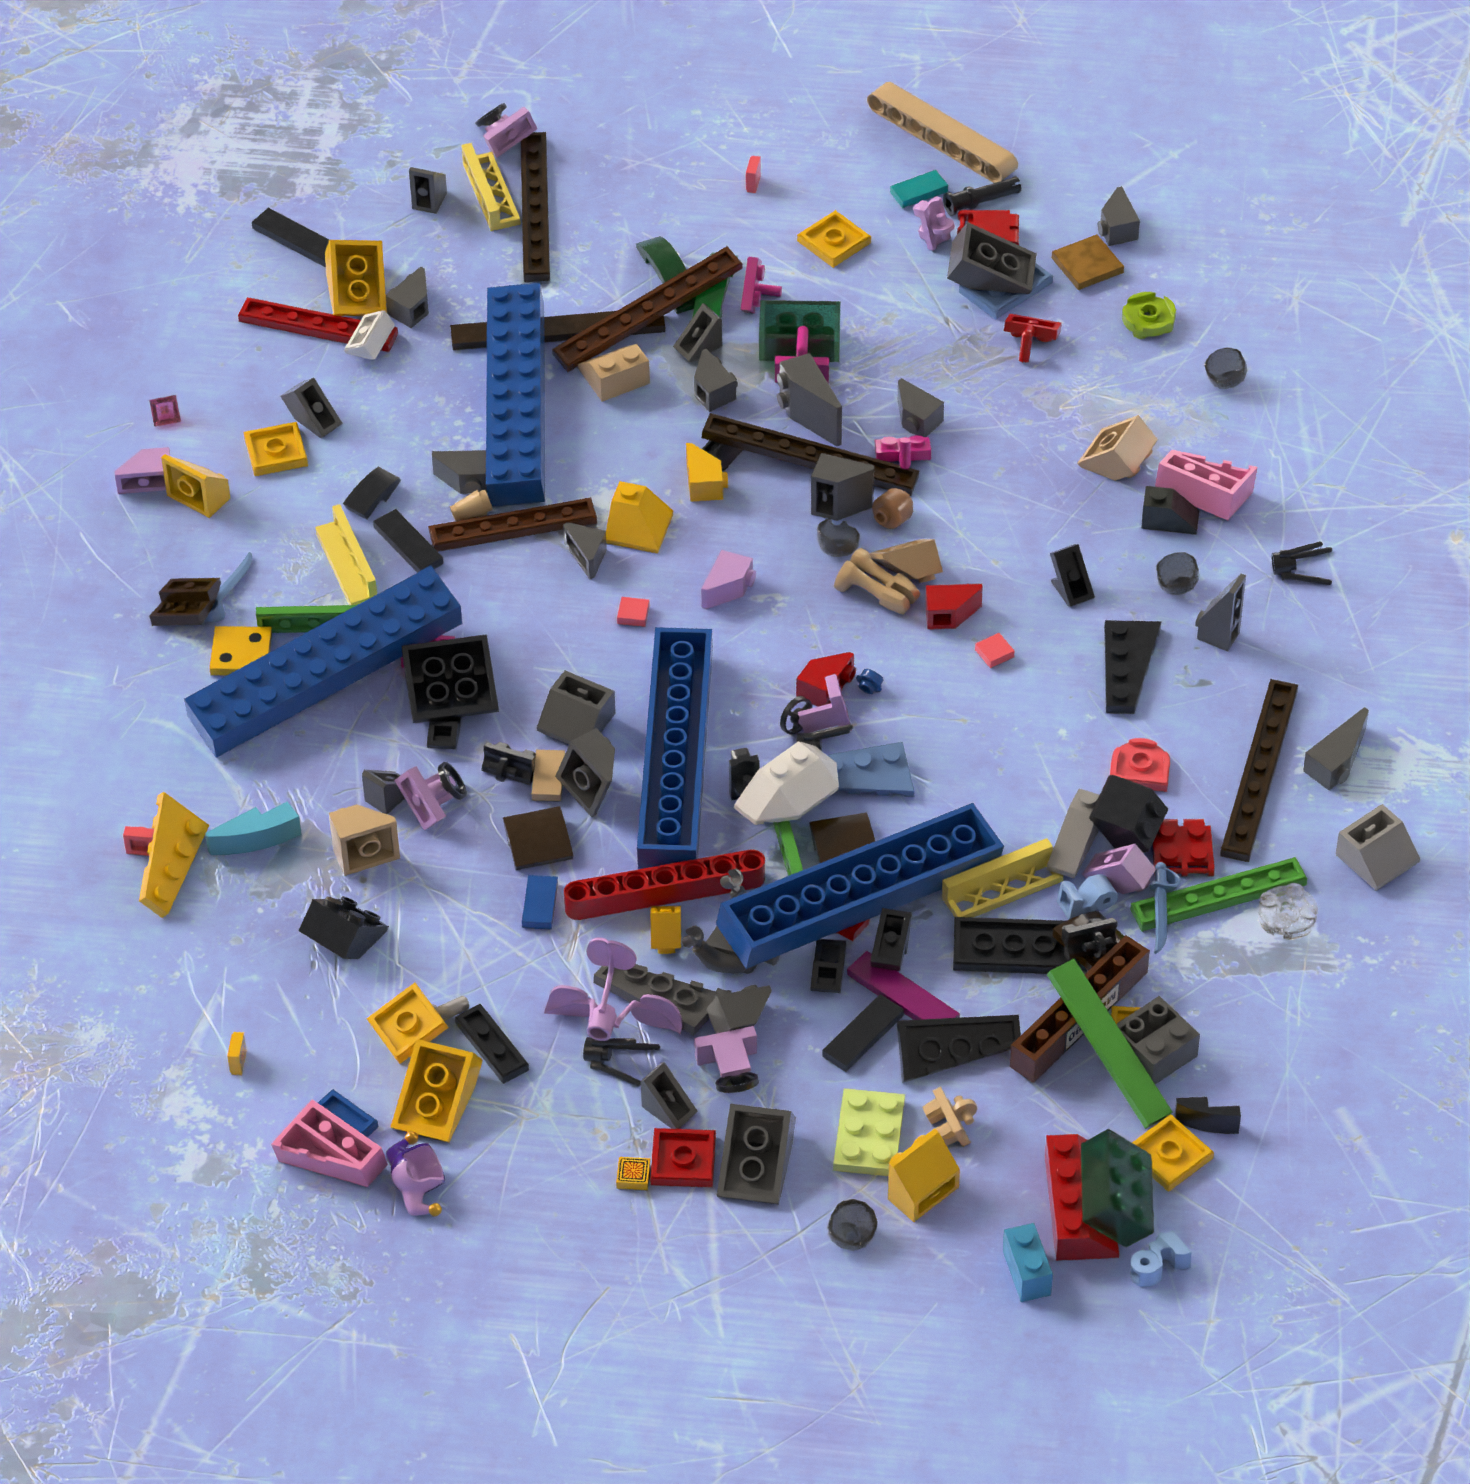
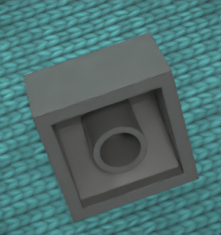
M597 728L570 742L555 776L591 817L596 816L612 782L615 748Z

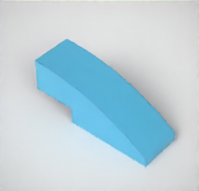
M288 802L263 814L255 807L205 833L207 849L210 855H232L253 852L285 843L302 835L299 815Z

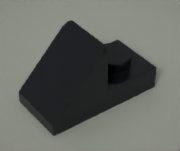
M1079 544L1051 552L1050 556L1057 576L1051 579V582L1067 606L1070 607L1095 598Z
M882 908L870 961L871 967L901 971L904 954H907L911 912Z

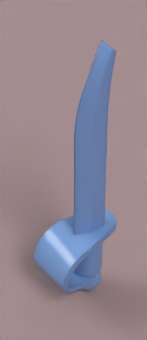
M251 552L247 554L238 568L221 585L216 601L204 622H218L225 618V611L221 601L250 568L252 562Z
M1158 862L1155 865V882L1150 884V890L1155 892V954L1162 950L1167 939L1166 893L1174 891L1181 882L1180 877L1174 871L1166 868L1163 862Z

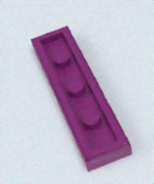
M868 951L863 953L847 968V975L877 996L881 994L903 1008L904 1014L913 1020L960 1018L959 1012L898 971L871 967L872 954Z

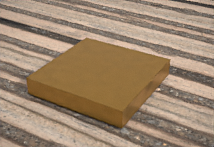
M1098 234L1052 251L1051 258L1078 290L1124 273V265Z

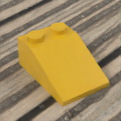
M329 240L325 250V263L333 316H364L365 314L378 311H386L387 313L382 241Z
M416 1039L391 1128L404 1132L414 1131L420 1136L449 1143L475 1089L483 1060L473 1052Z

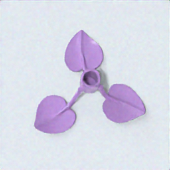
M600 937L594 938L589 942L587 956L595 965L608 966L601 1004L597 1005L594 999L588 998L587 993L582 989L560 985L551 990L544 1010V1014L589 1017L587 1034L598 1041L609 1040L613 1027L619 1028L621 1021L630 1011L634 1018L643 1024L671 1029L679 1034L682 1031V1017L677 1007L666 998L647 994L641 997L640 1002L636 1000L631 1001L617 1017L614 1007L607 1004L614 967L621 970L631 969L635 966L637 957L635 952L627 945L614 940L608 941Z

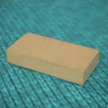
M536 749L531 793L532 800L561 801L563 785L555 776L564 758L565 750Z

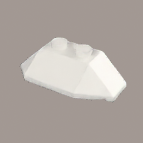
M798 741L756 772L736 801L734 809L754 825L764 824V822L798 820L838 791L837 763L816 746Z

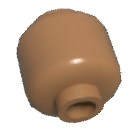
M889 489L874 500L872 505L874 518L877 523L885 528H897L911 518L913 514L912 498L907 492L900 489Z

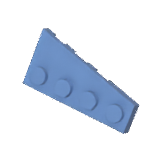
M903 742L827 755L837 763L838 791H847L848 794L860 795V792H877V795L889 796L890 793H902L905 797H914V787Z

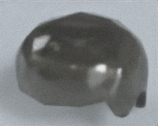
M1229 347L1218 349L1210 354L1204 365L1210 382L1219 389L1236 387L1244 381L1248 371L1241 351Z
M828 518L818 525L817 541L825 554L833 557L848 556L858 549L860 534L856 528L849 526L846 521H843L840 525H834L832 520Z
M1186 552L1167 555L1156 565L1159 586L1168 594H1185L1193 590L1199 581L1200 575L1196 559Z
M856 1199L842 1201L837 1204L829 1218L827 1225L828 1235L831 1241L840 1248L856 1251L870 1243L877 1229L878 1221L874 1210L866 1202Z

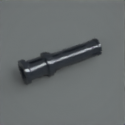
M1015 176L976 189L969 186L957 193H944V207L950 216L966 208L973 210L979 203L1020 193L1022 189L1021 184L1015 185L1020 180Z

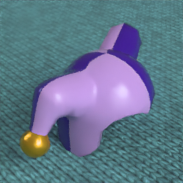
M409 1131L404 1139L386 1151V1160L391 1166L392 1181L397 1189L402 1192L405 1207L410 1215L431 1214L432 1216H438L442 1211L440 1204L433 1203L427 1205L422 1200L427 1192L445 1183L442 1166L429 1143H421L408 1148L409 1145L416 1144L419 1139L416 1132Z

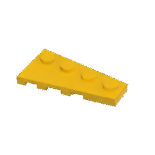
M165 792L157 796L156 805H158V812L153 818V840L148 846L149 862L148 866L144 869L139 902L161 918L169 913L209 827V824Z

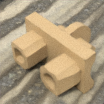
M941 1086L933 1090L936 1098L922 1107L930 1123L934 1124L946 1117L948 1122L935 1128L940 1133L945 1144L948 1146L956 1141H959L962 1147L970 1144L971 1142L960 1121H964L966 1125L974 1122L972 1116L977 1112L975 1101L963 1099L962 1096H956L954 1098L955 1105L952 1106Z

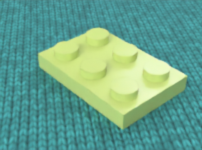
M843 1089L833 1171L888 1176L889 1162L899 1151L905 1094Z

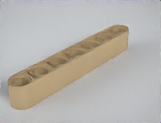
M885 82L867 97L869 107L876 114L993 183L1004 180L1018 169V161L1011 152L892 82Z

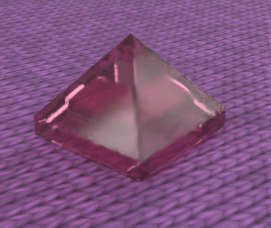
M176 395L149 400L154 427L181 422Z

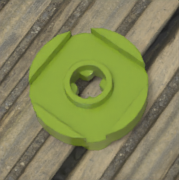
M1140 292L1127 299V304L1122 309V321L1126 328L1133 332L1134 337L1145 339L1146 337L1170 333L1173 330L1176 308L1168 297L1164 296V299L1155 297V292ZM1146 312H1149V314L1152 315V316H1147V315H1144V314H1145Z

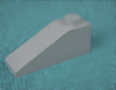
M1078 789L1068 808L1047 864L1048 871L1075 878L1099 832L1098 828L1089 819L1099 794Z

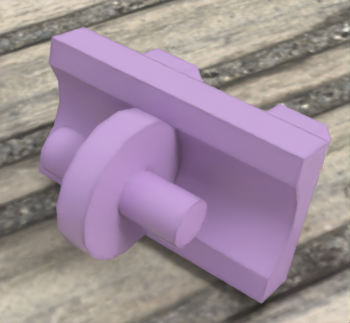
M936 196L929 202L922 200L913 207L914 215L919 217L922 223L918 230L921 239L926 240L929 250L934 251L940 243L951 238L950 232L954 229L955 225L951 218H946L942 198Z

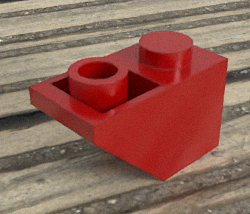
M982 584L926 585L925 608L927 629H956L982 607Z
M846 652L810 660L796 678V697L804 696L817 707L830 704L831 701L825 677L836 674L842 692L847 682L850 683L856 674L854 654Z

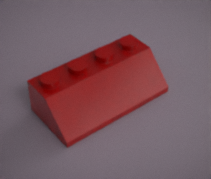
M1078 1134L1046 1135L1045 1165L1056 1261L1119 1258L1107 1151Z

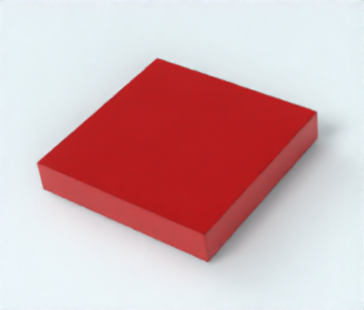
M654 1128L651 1185L713 1187L716 1130Z

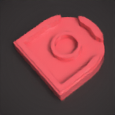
M1145 738L1130 739L1128 743L1114 750L1110 775H1116L1151 788L1154 791L1167 792L1170 757L1153 740Z

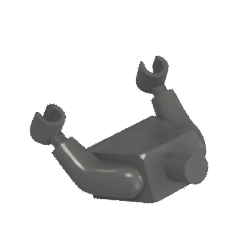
M729 870L728 873L731 878L728 875L721 878V886L726 889L731 888L732 890L730 892L731 899L747 893L743 886H739L743 882V875L740 870ZM692 926L686 929L688 935L682 938L683 946L686 948L693 946V952L708 969L722 973L750 974L757 965L747 969L744 967L717 926L706 942L703 941L704 934L700 927ZM780 955L765 962L774 966L778 962Z

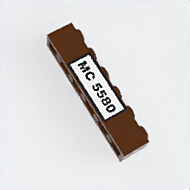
M1127 935L1084 974L1108 1011L1148 973L1150 950ZM1061 997L1011 1044L1010 1067L1033 1083L1084 1035Z

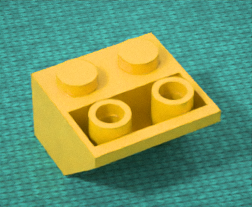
M935 1128L928 1134L919 1136L911 1147L903 1153L899 1152L894 1155L889 1162L888 1200L913 1222L959 1188L960 1169L940 1133Z

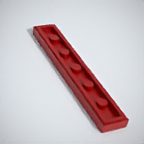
M249 297L246 298L238 314L239 322L348 344L361 322L358 319L333 316V314ZM397 327L393 328L380 351L390 352L398 335Z

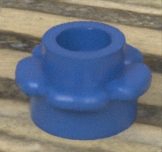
M864 669L861 675L856 677L859 683L858 687L863 692L873 694L874 691L880 692L882 690L881 684L884 679L877 672L871 669Z

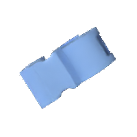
M1097 874L1088 877L1079 887L1078 891L1071 882L1061 881L1056 901L1069 920L1096 909L1105 910L1111 907L1117 901L1118 893L1105 875Z
M1173 1230L1167 1233L1160 1232L1156 1240L1149 1243V1250H1140L1132 1256L1131 1280L1140 1287L1154 1286L1162 1281L1163 1260L1169 1261L1175 1269L1185 1270L1191 1268L1192 1252Z

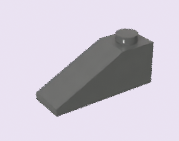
M1240 574L1211 601L1205 611H1200L1195 622V626L1198 627V640L1225 651L1230 649L1240 633L1246 575Z
M1364 707L1305 752L1303 772L1327 790L1332 789L1338 783H1344L1350 775V770L1366 731L1369 710Z

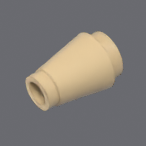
M476 490L450 506L455 521L486 516L487 512L493 510L485 490L480 492Z

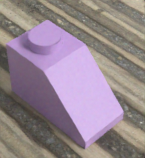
M169 447L141 449L115 470L117 493L126 494L166 490L161 457L164 454L170 456Z
M721 550L701 588L702 608L709 609L743 597L748 586L752 587L756 579V571L753 570V558Z
M1131 844L1095 854L1082 875L1086 879L1097 874L1105 875L1116 892L1126 894L1134 891L1141 892L1150 884L1149 879L1156 868L1136 844Z

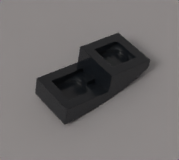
M378 466L360 481L345 499L343 505L346 509L368 520L381 500L387 502L401 479Z
M462 717L429 721L427 748L456 749Z
M832 939L816 940L810 991L841 993L846 941Z
M1207 1097L1176 1098L1174 1117L1184 1126L1212 1133L1239 1134L1240 1106L1209 1107Z

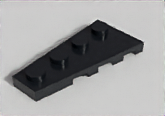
M1105 620L1106 713L1135 714L1143 682L1149 669L1151 656L1154 653L1156 640L1161 630L1162 621Z
M1019 1015L898 1021L897 1032L902 1083L1011 1050V1044L1021 1036Z

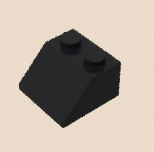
M1110 775L1089 819L1114 849L1136 844L1144 853L1150 851L1168 812V808L1153 789L1116 775Z

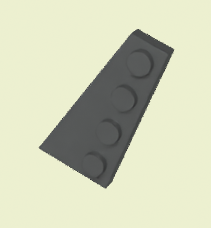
M635 964L633 968L628 970L614 967L610 992L629 1002L633 1000L640 1002L641 997L647 994L666 998L679 1010L682 1017V1030L693 1036L709 1020L706 1008L714 1000V996L725 991L720 988L712 991L703 988V983L692 980L690 984L674 979V975L665 972L654 974L648 972L647 967ZM601 966L594 974L593 983L602 988L605 987L608 966Z

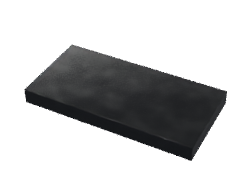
M955 917L953 971L1048 974L1050 970L1073 960L1065 957V948L1052 936L1053 928L1065 921Z

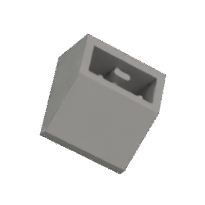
M1383 804L1344 828L1338 834L1336 856L1376 891L1420 862V857L1403 821Z

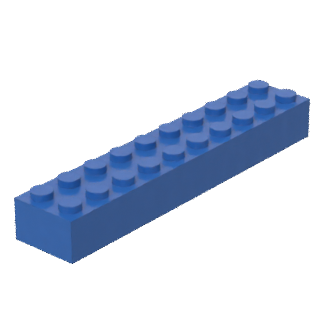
M540 283L487 287L486 488L492 507L545 502L544 300Z
M429 566L184 698L187 717L217 758L401 658L402 646L430 642L463 624L461 605L434 568Z
M655 627L637 841L638 869L698 859L713 654L712 629Z
M971 803L724 901L720 904L716 925L747 969L881 914L882 908L895 909L942 890V881L944 879L1001 857L1004 845L975 804Z

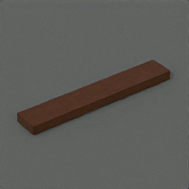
M590 497L431 525L428 528L432 546L439 552L564 530L563 524L566 523L582 526L597 524V515L592 498Z

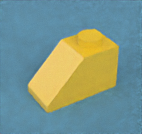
M686 443L690 502L723 500V488H728L727 472H722L721 460L693 443Z
M651 906V949H657L659 954L675 953V948H681V906Z

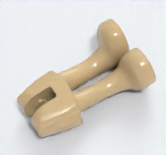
M863 548L857 549L852 554L851 560H847L843 564L834 582V588L840 592H845L853 584L858 585L879 599L881 606L902 615L910 608V604H913L921 595L917 587L902 573H898L896 576L891 575L871 559L870 553ZM864 572L872 575L873 577L881 581L884 585L870 578Z

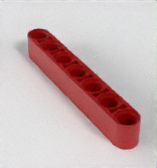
M744 850L576 880L568 883L564 888L565 913L571 919L583 920L650 908L651 906H661L728 894L732 891L731 888L726 889L721 886L720 880L726 875L731 878L728 872L732 869L740 870L743 875V882L739 886H743L745 890L755 889L762 886L765 882V856L758 850Z

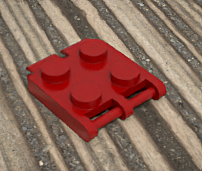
M961 210L958 212L960 226L957 228V234L965 226V221H968L970 224L1019 245L1018 214H1010V210Z
M1164 819L1152 844L1154 867L1158 862H1163L1166 866H1180V868L1168 869L1176 874H1181V877H1187L1188 874L1202 873L1214 876L1211 825L1205 826L1204 819H1183V826H1178V819ZM1188 866H1207V868H1188Z

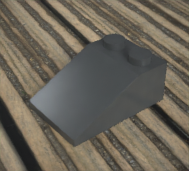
M967 222L952 241L947 279L969 289L1030 294L1033 286L1037 253Z
M808 353L781 361L780 374H777V382L780 387L777 401L780 408H785L792 420L833 445H842V406L811 354Z
M730 1104L717 1197L779 1204L791 1154L796 1117L792 1111Z

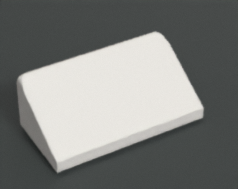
M378 311L363 316L344 351L346 354L371 360L376 359L395 325L386 311Z

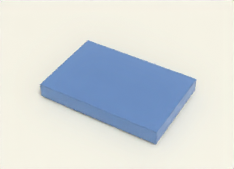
M1035 263L1033 286L1030 294L976 290L959 285V293L996 320L1052 284L1053 275Z

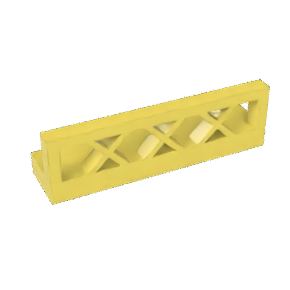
M472 143L461 145L463 166L490 231L521 225L519 214L493 153L476 155ZM489 162L490 166L486 170L482 169L480 164ZM487 178L497 181L496 184L490 186ZM494 195L504 198L501 203L496 202ZM504 212L512 217L500 220V213Z
M338 504L332 506L334 522L315 527L316 535L348 604L358 605L377 595L376 579L341 505Z
M1046 838L942 880V900L954 917H976L1063 881V875L1050 871L1052 875L1046 878L1034 876L1035 871L1047 867L1053 851L1052 844ZM1015 879L1026 882L1025 886L1019 889L1010 887L1008 884ZM988 890L1000 892L999 897L994 899L985 898L982 895L983 892ZM965 900L973 902L974 905L972 908L961 912L956 903Z

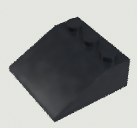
M487 634L402 646L403 666L413 723L499 712Z

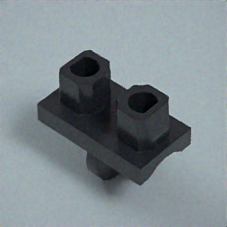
M487 742L484 745V760L481 771L496 775V780L504 782L508 778L530 785L533 781L535 752L526 749L522 752L511 749L508 744L502 742L497 744Z
M748 748L731 751V760H729V794L731 801L737 800L741 796L756 772L760 769L758 755L750 756Z
M1098 917L1090 919L1084 925L1074 926L1069 924L1063 926L1062 941L1065 944V957L1069 960L1093 954L1096 958L1103 957L1106 954V950H1111L1117 944L1115 936L1117 920L1114 918L1102 920Z

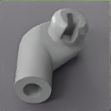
M460 996L438 1007L432 1004L444 1021L469 1009V1001L464 996Z

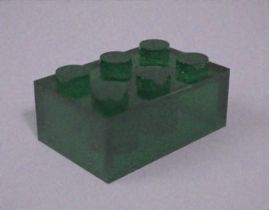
M760 300L759 361H775V356L797 357L798 328L805 326L809 330L807 354L810 353L812 357H828L829 362H839L841 301Z
M1109 1128L1081 1143L1083 1222L1124 1247H1128L1153 1234L1154 1212L1151 1154Z

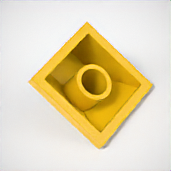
M166 454L161 457L166 493L170 498L208 518L215 514L230 499L228 479L222 474Z
M619 481L611 501L606 528V543L658 554L673 517V510L646 486Z

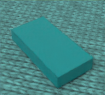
M937 170L890 186V193L902 208L948 192V184Z

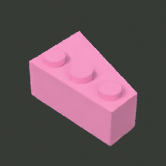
M1171 450L1159 463L1155 487L1175 489L1194 507L1225 520H1229L1253 493L1258 467L1249 465L1248 469L1231 466V461L1223 460L1222 464L1205 461L1206 456Z
M313 1099L271 1144L278 1162L368 1187L388 1165L382 1147Z

